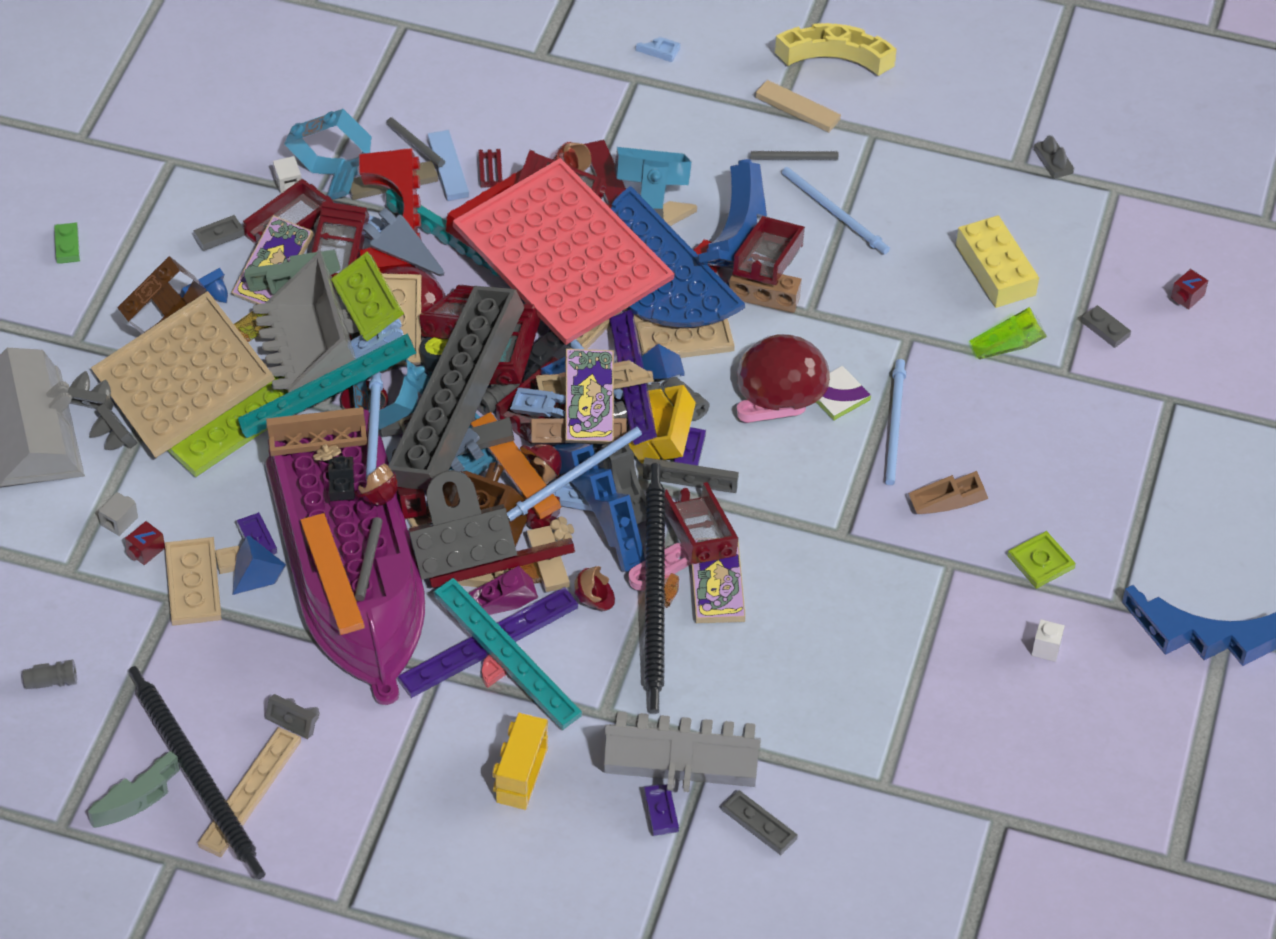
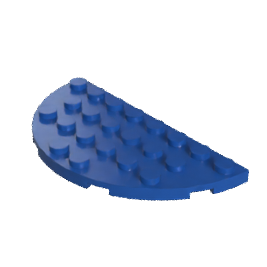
M632 186L628 187L614 200L611 210L674 273L673 280L626 309L631 310L633 314L650 322L672 327L709 325L725 320L745 309V303L707 264L700 263L699 255Z

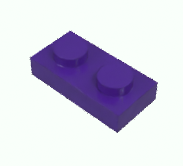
M690 427L683 457L675 458L674 462L699 466L706 438V430Z
M259 512L237 520V526L244 540L247 536H251L272 554H277V547Z
M668 784L644 787L653 836L679 832L672 793L670 790H667Z

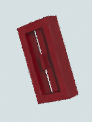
M487 149V152L484 153L483 150H479L481 188L493 187L498 182L503 181L501 149H496V152H492V149ZM492 158H497L498 181H494ZM484 159H488L489 181H485Z

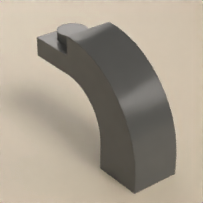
M608 443V444H606V445H603V446H602V449L605 448L606 446H608V445L611 444V443ZM627 444L604 459L603 462L605 469H610L612 472L616 493L630 495L636 523L639 524L646 521V495L636 475L634 453Z

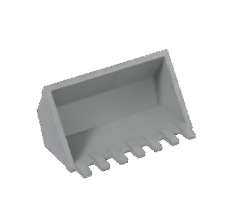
M321 251L266 303L253 306L254 313H268L267 316L257 317L256 324L258 326L272 327L260 330V338L275 339L263 342V350L278 351V353L266 355V363H281V366L269 368L273 376H284L283 379L272 381L273 389H288L289 393L356 359L349 333H360L349 311L341 309L336 288L331 281L332 276L325 264Z
M7 347L0 354V486L85 476L69 409L72 397L69 393H66L68 392L69 384L63 381L61 370L52 363L43 350Z
M618 712L616 725L609 724L605 726V773L668 779L667 790L673 791L675 787V780H683V792H689L690 781L755 787L758 751L761 738L755 737L756 725L753 723H746L745 736L733 735L734 722L731 721L724 722L723 734H712L713 721L708 719L703 720L701 733L690 732L691 718H681L679 731L669 730L670 716L661 715L659 729L648 728V714L640 713L638 725L635 727L626 726L627 712Z

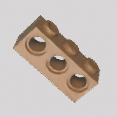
M732 273L729 287L743 302L795 313L800 299L802 279L782 274L778 284L775 286L733 275Z

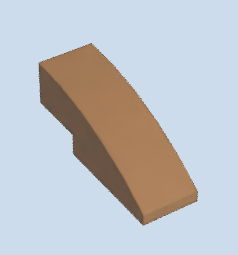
M977 471L958 479H954L953 475L908 493L917 514L950 511L989 499Z

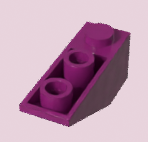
M519 566L469 593L489 615L518 609L538 598L533 579Z

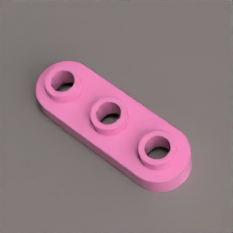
M744 400L737 405V417L741 421L751 423L797 416L802 414L806 407L794 410V407H779L778 411L762 408L751 403L749 400Z
M676 543L665 549L666 579L690 565V559L681 543ZM646 560L633 567L629 572V584L635 590H645Z

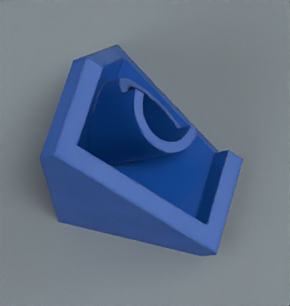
M660 344L655 345L642 356L644 370L652 371L653 380L667 379L679 374L680 376H685L680 355Z
M247 536L236 555L232 595L275 584L286 564L251 536Z

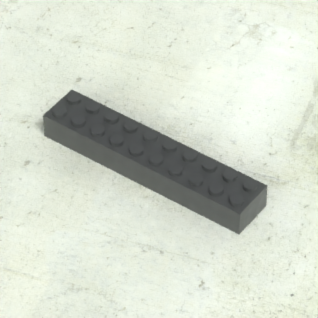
M474 286L388 465L391 471L396 474L398 487L427 490L433 477L450 469L524 310L523 303L516 289Z

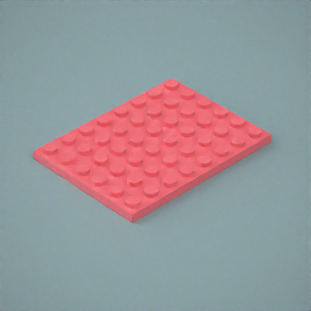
M561 158L453 220V227L512 289H516L519 297L526 304H534L538 317L565 345L674 279V273Z

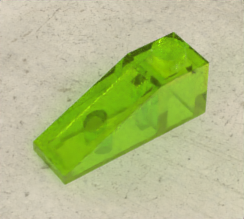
M1028 307L971 339L970 343L977 358L980 360L1028 348L1046 338L1047 335L1037 316Z

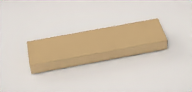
M766 80L756 92L757 99L827 132H830L841 118V114L769 80Z

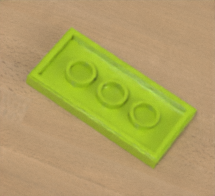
M368 252L331 278L362 337L367 342L404 314L374 259Z

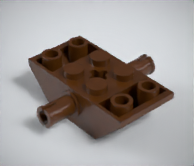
M491 462L485 477L469 471H459L468 476L472 481L480 510L504 504L506 512L516 507L517 502L526 500L512 487L498 482L504 470L500 464L497 465L495 470L496 463ZM451 481L444 483L442 491L446 504L451 507L456 506L460 500L456 484ZM428 506V508H427V515H425V516L431 517L430 510H429V506ZM521 514L511 522L509 521L515 548L526 525L527 514L524 516Z

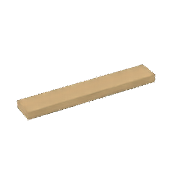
M278 727L227 800L242 826L301 743L300 736ZM213 820L198 842L199 848L218 857H222L230 846L215 820Z

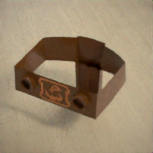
M168 256L117 308L127 321L143 334L146 331H143L130 320L151 299L165 315L158 322L160 323L206 292V288L193 274L172 257ZM179 271L193 280L183 298L169 283Z

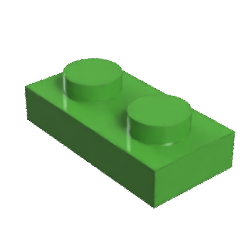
M77 222L55 224L57 264L80 262Z

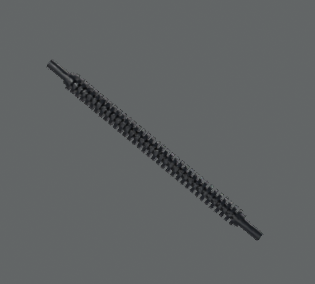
M652 463L651 483L646 489L645 686L647 691H649V712L651 714H658L659 692L662 691L664 686L665 489L660 483V464Z
M136 666L131 667L128 673L137 685V697L148 712V715L171 749V752L177 756L178 763L213 820H215L231 849H233L236 857L248 864L256 879H262L266 873L256 859V847L190 744V741L170 712L155 685L145 681Z

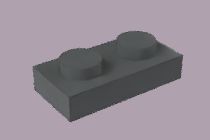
M235 215L193 230L194 237L203 251L245 235L244 229Z
M1098 305L1082 316L1081 323L1114 348L1127 340L1131 335L1130 329Z

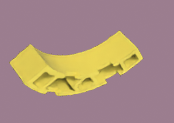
M819 23L812 24V27L801 29L800 27H795L776 35L775 54L788 66L800 60L813 57H838L857 62L878 76L895 67L897 49L879 36L873 37L866 34L865 30L843 24Z

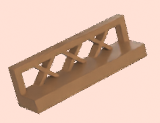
M363 407L266 419L271 456L318 451L323 448L324 444H327L328 448L337 445L338 448L367 445ZM361 431L362 437L350 438L347 435L351 432ZM331 434L337 436L334 440L326 441L325 439H323L325 436ZM306 437L313 439L310 443L306 444L299 442L302 438ZM286 440L289 442L285 446L275 447V441Z
M531 418L529 441L531 443H565V418ZM614 418L615 441L626 434V418Z

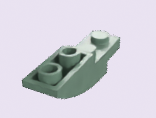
M335 249L321 251L330 274L332 275L339 271L340 264ZM318 252L290 256V262L246 268L244 275L250 292L270 289L271 293L275 294Z
M169 751L165 756L158 758L147 772L140 774L134 783L125 778L119 784H115L106 796L93 803L90 807L88 814L91 826L97 828L120 822L140 813L168 793L167 781L180 771L177 756Z

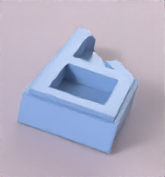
M659 37L653 39V42L637 43L636 51L672 62L680 50L681 43Z

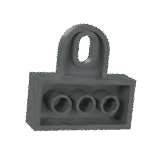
M447 470L433 477L426 492L432 522L409 528L421 579L517 555L504 504L480 510L475 487L470 478L462 472ZM448 481L456 484L460 499L459 503L453 507L446 504L442 491L444 483Z

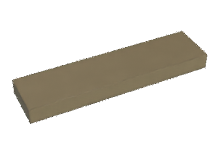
M433 162L420 163V170H417L420 185L437 182L438 175ZM360 176L354 178L350 194L352 200L386 193L388 188L379 185H364Z

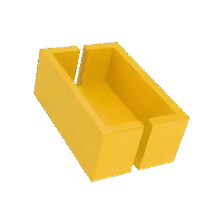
M684 385L667 387L664 390L674 407L662 389L649 390L657 437L637 445L631 441L629 447L640 463H644L645 457L660 460V457L664 460L683 457L696 402Z
M518 712L516 721H511L508 729V736H510L508 743L503 742L500 752L501 762L496 763L493 770V778H496L493 792H496L497 803L524 810L527 809L548 750V719Z

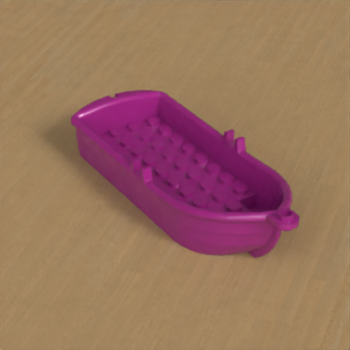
M363 410L367 445L339 448L341 453L332 457H353L355 492L359 489V486L362 487L367 483L366 467L370 417L368 410ZM361 431L351 432L347 435L350 438L362 437ZM331 434L325 436L323 439H325L326 441L334 440L337 436ZM379 434L376 469L382 464L389 465L383 440ZM306 437L302 438L299 442L306 444L310 443L313 439ZM268 439L269 457L266 459V469L288 553L291 572L293 573L294 584L308 629L321 649L337 665L356 678L372 685L374 697L378 703L382 705L393 704L399 698L396 678L406 667L417 647L425 617L423 583L398 494L396 492L391 501L383 505L371 504L362 497L330 501L329 460H314L313 456L317 454V451L271 456ZM286 440L275 441V447L285 446L289 442ZM322 513L325 514L354 597L373 518L378 517L383 521L365 599L363 601L356 600L365 628L340 635L300 521L301 519Z

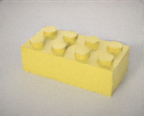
M999 215L958 227L956 247L995 308L1036 296L1039 276Z

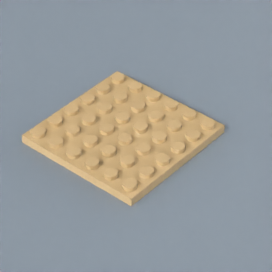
M208 291L91 367L100 382L105 379L108 381L112 399L155 458L275 379L271 371Z

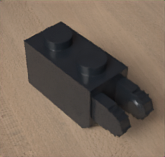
M552 330L548 331L532 345L524 373H527L523 381H526L554 357L558 360L565 357L566 349H571V342L565 345Z

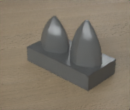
M1048 135L1044 141L1034 145L1035 153L1053 179L1073 174L1074 166L1067 158L1065 149L1059 146L1052 135Z
M87 371L76 377L68 392H66L72 397L69 404L97 409L104 403L111 410L114 406L113 401L110 399L111 388L106 379L98 383L92 391H89L90 379Z
M104 403L97 408L101 416L93 424L89 434L90 438L102 436L113 430L106 439L105 450L117 449L124 444L131 449L138 443L110 408Z
M273 694L268 700L265 718L309 739L314 733L315 723L319 719L320 712L318 707L303 708L297 705L292 698L284 699Z

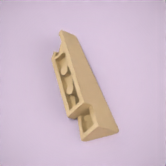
M630 360L614 363V389L654 382L652 371H646ZM565 372L536 376L539 390L565 395Z

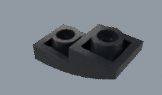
M338 456L329 459L330 501L355 499L353 457Z

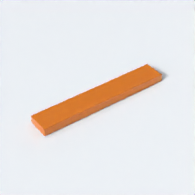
M490 412L471 422V427L497 421V419ZM513 441L487 448L498 464L503 466L504 472L525 499H528L547 486ZM551 494L533 506L532 509L542 519L560 509L561 505L555 495Z
M322 513L301 519V526L340 635L364 629L363 619L325 514Z

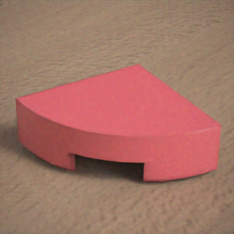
M491 655L485 658L482 666V680L485 686L489 688L507 674Z

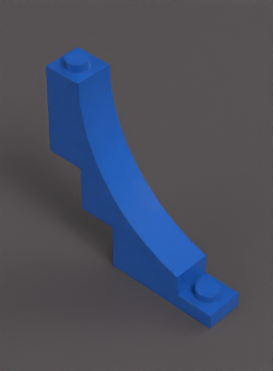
M751 159L740 160L737 165L730 166L732 189L728 219L719 237L708 244L707 252L699 254V261L702 264L734 269L735 254L758 223L757 219L767 216L760 164L751 162Z
M561 443L552 446L560 454L562 466L559 474L561 475L566 474L594 455L593 445ZM595 465L571 481L594 511L609 546L616 548L621 571L627 572L644 562L645 556L630 495L616 493L611 470L598 468Z
M1134 585L1125 588L1122 604L1165 655L1189 643L1203 660L1228 649L1238 662L1244 666L1276 650V612L1250 620H1215L1183 611L1160 597L1147 602L1145 595L1139 592Z

